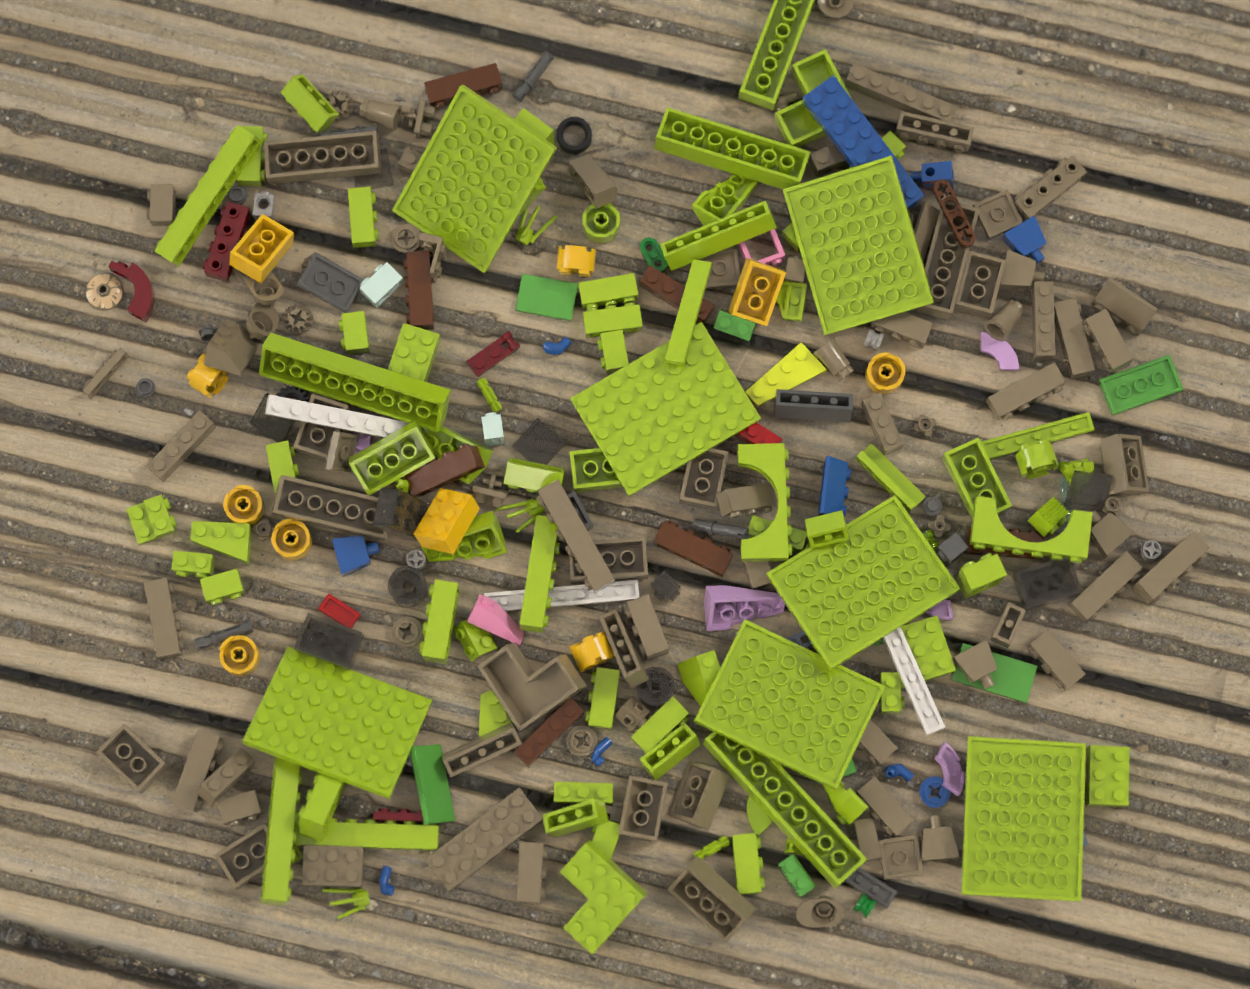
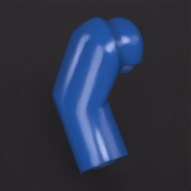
M564 337L559 343L547 341L543 344V350L549 355H560L572 342L567 337Z
M605 737L593 751L591 761L596 766H601L605 761L601 755L612 745L609 738Z
M900 763L889 765L885 769V775L888 778L902 776L909 782L914 776L910 770Z
M389 866L382 867L379 877L381 893L385 896L386 894L392 896L395 889L393 885H389L392 868Z

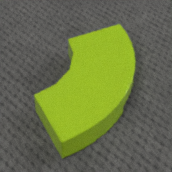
M749 796L747 800V817L752 830L759 836L772 822L768 815Z

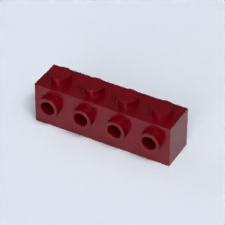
M228 201L226 207H222L220 213L222 219L220 224L216 225L214 232L216 237L214 242L211 241L210 255L203 264V270L207 277L229 282L233 267L229 265L230 252L244 236L251 215L249 207Z

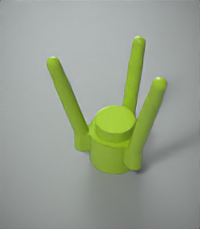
M540 206L536 207L527 225L524 226L529 211L526 209L519 228L515 233V239L526 246L529 243L533 244L536 238L553 223L557 215H554L532 235L534 231L530 229V226Z
M532 498L528 501L504 505L501 508L496 507L495 510L500 511L525 506L526 508L507 515V518L515 517L525 512L529 516L533 515L532 518L516 529L515 532L519 533L534 522L537 515L545 512L544 507H541L537 499L534 500Z
M362 888L322 889L323 892L356 893L352 894L353 898L329 903L330 906L354 902V906H358L337 916L338 920L357 911L365 910V906L370 905L368 891H362Z

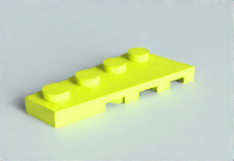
M801 342L745 393L759 407L773 400L777 389L792 390L813 377L821 375L827 369Z

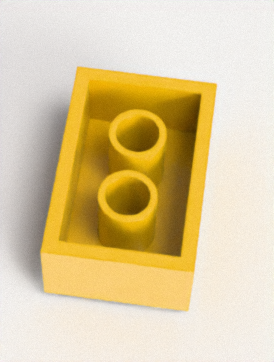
M262 214L230 252L229 265L257 282L262 283L293 246L294 232Z
M746 258L728 312L734 316L767 326L786 272L780 268Z
M440 488L413 534L424 548L454 554L480 508L472 495Z

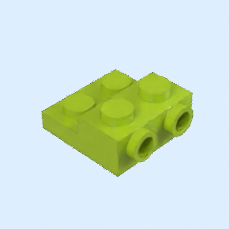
M162 494L146 499L143 503L126 508L139 545L176 533L174 529L177 526L173 515L170 516L168 511L171 508L169 500L164 498Z

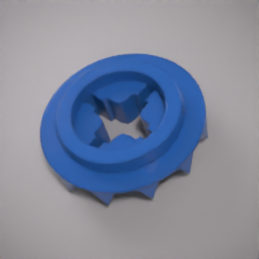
M929 777L921 784L919 796L927 806L939 808L948 802L951 791L942 786L943 778ZM929 786L933 789L941 787L940 791H938L939 797L933 796L929 798L931 794Z

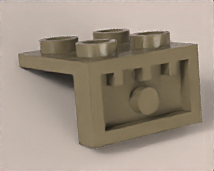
M421 232L419 236L421 250L429 251L430 255H434L430 277L431 281L436 283V279L440 278L442 273L441 260L446 258V244H444L442 237Z

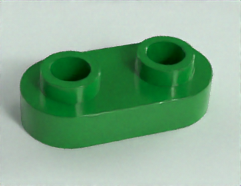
M648 237L643 239L640 243L642 256L648 266L651 265L663 273L666 271L668 263L660 245L654 238ZM651 246L653 249L651 251H647L646 247ZM661 262L662 266L656 267L655 263Z

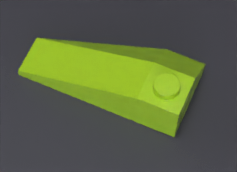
M733 174L726 181L716 184L711 190L702 192L691 208L703 226L739 212L759 182Z
M419 426L437 459L442 458V455L446 452L458 451L459 446L469 444L478 447L486 468L493 450L444 426L441 427L439 432ZM485 468L459 480L470 484Z
M493 510L475 516L454 554L421 546L429 562L452 561L454 558L471 560V557L488 559L508 553L500 523Z
M715 650L697 655L677 664L683 684L700 706H702L720 670Z
M842 780L837 790L821 784L834 812L837 814L836 819L843 826L845 824L849 826L868 808L851 789L846 790L844 788L845 785Z

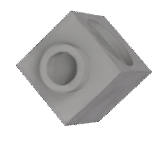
M262 191L260 194L255 193L253 217L255 220H258L262 214L274 220L276 199L274 195H271L272 193ZM262 203H269V206L266 209L260 208V205Z

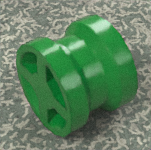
M863 893L853 910L856 912L860 911L867 918L877 901L868 899L867 895Z

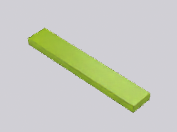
M693 259L665 356V363L682 366L685 364L711 272L712 262Z
M1087 412L984 440L981 443L989 459H994L1019 452V447L1025 444L1032 446L1045 439H1048L1049 443L1093 432L1095 428L1090 413Z

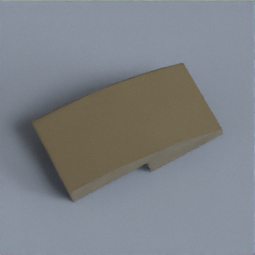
M873 817L854 821L859 851L867 858L865 862L881 859Z

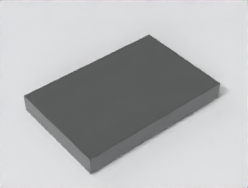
M314 252L296 285L342 312L347 313L364 279Z

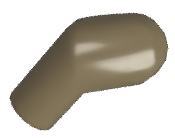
M796 92L780 96L775 106L776 112L788 107L789 103L797 101Z

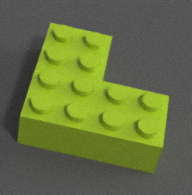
M826 49L792 64L791 73L803 96L833 75L849 95ZM803 100L775 112L774 117L786 144L797 148L827 135L802 103Z
M590 840L581 847L560 871L563 876L588 898L587 902L563 928L593 955L648 894Z

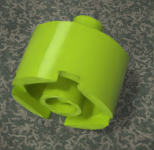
M611 203L598 208L591 204L585 209L582 217V226L587 239L595 243H607L615 239L620 230V214Z
M1048 439L1041 440L1032 446L1030 444L1022 445L1019 447L1020 451L1015 455L1023 479L1026 476L1028 479L1039 478L1049 474L1048 470L1053 468V471L1059 468L1053 446L1049 443Z

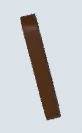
M938 180L934 184L933 194L958 244L963 248H970L975 242V233L949 182ZM940 185H941L942 188L946 187V189H945L946 198H944V199H943V197H944L943 192H942V191H938V188H939ZM952 201L955 204V208L948 210L945 207V203ZM961 218L963 225L955 226L953 219ZM964 229L966 237H971L969 242H967L966 240H962L964 237L962 230Z

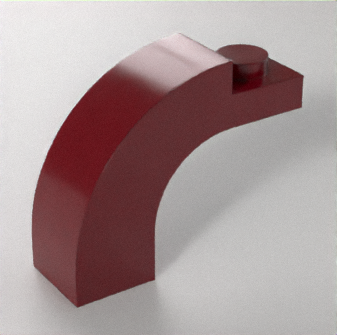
M111 261L108 266L110 271L130 281L135 288L134 298L127 311L130 315L147 323L155 303L154 289L145 272L133 262L129 267L121 261H118V263Z

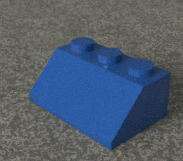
M826 456L823 466L818 516L841 510L844 517L846 516L847 506H844L843 502L844 498H848L849 487H845L846 479L850 480L851 468H848V462Z

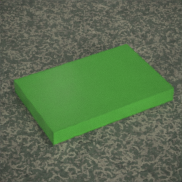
M522 274L515 311L571 321L578 284Z

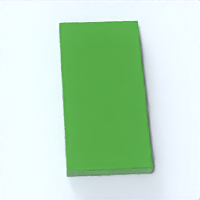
M1170 355L1098 380L1112 416L1184 390Z
M963 643L960 653L973 646ZM992 652L997 670L991 673L990 676L995 685L985 690L980 680L971 684L956 665L952 681L1023 703L1028 701L1037 669L1036 665Z
M441 744L411 747L410 753L424 825L456 821L445 764L441 756L443 754Z

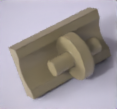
M420 100L417 115L414 108H411L410 113L404 115V120L408 121V127L413 128L414 123H416L414 133L415 138L421 139V135L431 136L433 125L424 123V118L434 119L436 113L435 107L426 105V101Z
M492 474L491 479H483V483L488 485L479 483L473 485L474 500L478 503H484L486 495L493 496L491 505L501 508L504 500L508 497V490L494 487H502V482L496 481V475Z

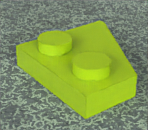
M783 281L777 297V303L783 320L802 322L808 288L807 284Z
M493 690L481 694L479 737L508 723H513Z

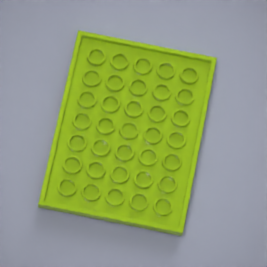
M461 85L392 211L424 233L442 237L446 248L485 273L557 147L465 85Z
M892 156L783 189L824 335L934 303Z
M702 322L694 328L684 366L665 363V356L670 342L668 341L570 398V401L629 497L761 420L760 415Z
M896 495L846 524L850 540L813 549L810 546L766 573L767 578L830 671L960 591V587Z
M744 619L694 722L837 790L886 686L842 665L830 671L819 654Z
M288 646L243 738L242 744L390 799L408 759L411 747L415 743L432 704V700Z
M967 737L961 895L1081 902L1086 743Z

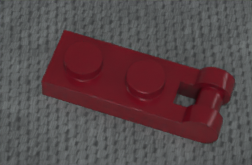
M510 331L504 333L499 339L466 361L477 378L521 347L517 341H514ZM505 342L509 345L506 350L502 346Z
M378 808V812L373 814V820L377 821L392 820L396 822L415 821L424 823L422 810H419L417 813H410V809H398V812H390L388 808Z

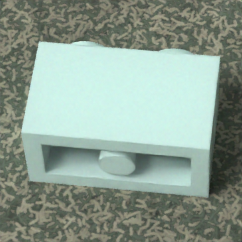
M387 262L384 265H379L374 271L375 274L370 278H365L360 284L361 293L376 308L404 283L403 277Z
M496 412L485 414L481 418L486 447L504 445L501 414L497 415Z

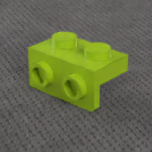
M467 620L460 622L454 628L455 635L460 640L464 652L471 662L497 649L489 631L467 622Z

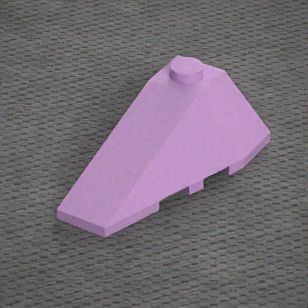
M726 585L706 586L704 597L706 630H728L732 628V625L743 623L744 619L752 620L758 617L763 619L784 612L785 603L780 595L774 592Z

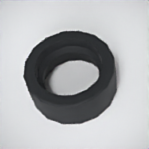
M580 117L564 119L557 128L559 147L569 154H580L587 150L592 142V130L589 123ZM572 125L580 126L585 132L584 141L577 146L567 144L563 138L565 129Z

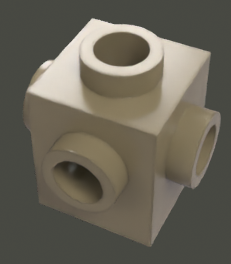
M632 696L619 709L615 717L632 732L636 727L640 728L648 721L645 717L650 711Z

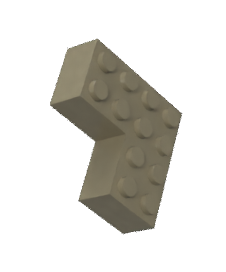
M516 643L504 646L477 666L519 731L528 729L587 687L566 654L557 656L534 672Z

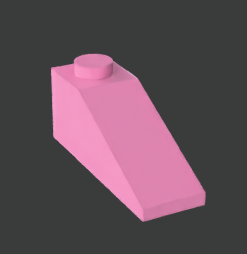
M479 594L470 611L467 622L520 646L524 631L520 630V627L496 601Z

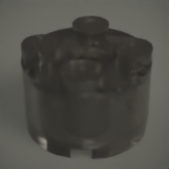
M402 566L391 574L388 581V591L395 603L401 607L410 608L424 601L427 597L428 584L420 570L411 566ZM406 583H409V585H413L411 586V590L407 591V589H403L406 587Z
M647 668L645 670L649 680L636 686L637 696L648 707H662L674 696V678L665 668ZM651 684H660L659 691H652Z

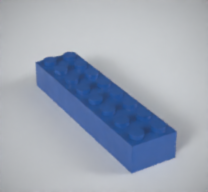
M834 75L803 97L802 103L852 168L892 156L907 209H911L923 200L924 194Z

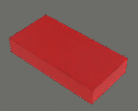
M329 593L318 608L320 612L350 631L361 616L360 613Z

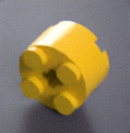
M565 245V249L562 246H558L556 270L563 276H572V273H578L580 277L590 278L591 274L594 273L596 250L591 248L590 252L587 251V247Z
M887 352L879 353L868 364L865 373L866 383L876 394H891L901 386L905 377V366L899 357ZM882 371L889 373L888 377L882 375Z
M203 353L199 357L196 367L189 371L187 379H189V385L211 399L213 398L211 396L213 393L215 395L220 393L229 377L226 376V371L205 366L206 354Z
M248 485L234 487L226 494L223 502L225 513L233 523L255 525L260 521L265 510L264 501L260 494ZM246 502L248 507L242 510L240 506H243Z
M285 519L275 526L271 541L274 549L282 558L288 561H295L309 553L312 548V536L304 523L293 519ZM292 536L293 538H295V539H294L295 542H294V543L289 542V541H290L289 537Z
M604 631L594 636L590 635L582 639V643L578 642L569 647L580 672L587 671L593 668V666L602 664L615 657Z
M241 635L227 638L222 643L219 651L221 665L230 674L239 677L253 673L261 659L257 645L250 638ZM238 652L243 655L242 659L237 657L236 654Z

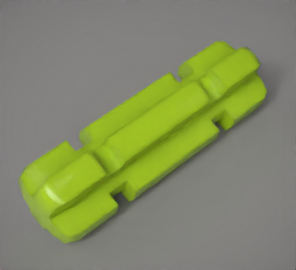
M485 377L479 379L477 385L482 389V394L488 404L491 405L492 411L496 413L501 411L502 406L499 401L497 402L498 399L491 386H488L487 379Z
M725 835L719 838L718 841L715 840L706 845L702 850H697L694 852V857L698 855L703 860L706 856L709 857L720 851L722 847L729 846L730 841Z

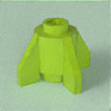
M1088 458L1070 462L1061 461L1059 462V467L1069 486H1073V489L1085 488V485L1090 480L1094 470V461H1088Z

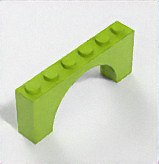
M784 443L738 444V467L749 468L762 474L774 488L778 502L777 514L772 524L758 536L741 540V562L787 561L789 556L792 555V544H788V536H791V525H787V517L791 516L790 506H787L786 498H790V487H786V479H789V468H785V460H788V449H785Z
M977 496L974 501L969 545H974L975 549L981 550L988 547L993 548L995 552L1009 550L1012 551V554L1016 555L1031 553L1032 557L1043 558V555L1051 556L1052 560L1061 561L1063 558L1070 559L1072 563H1082L1088 557L1093 512L1073 510L1070 513L1066 528L1057 537L1045 542H1027L1013 536L1003 526L997 514L995 498Z

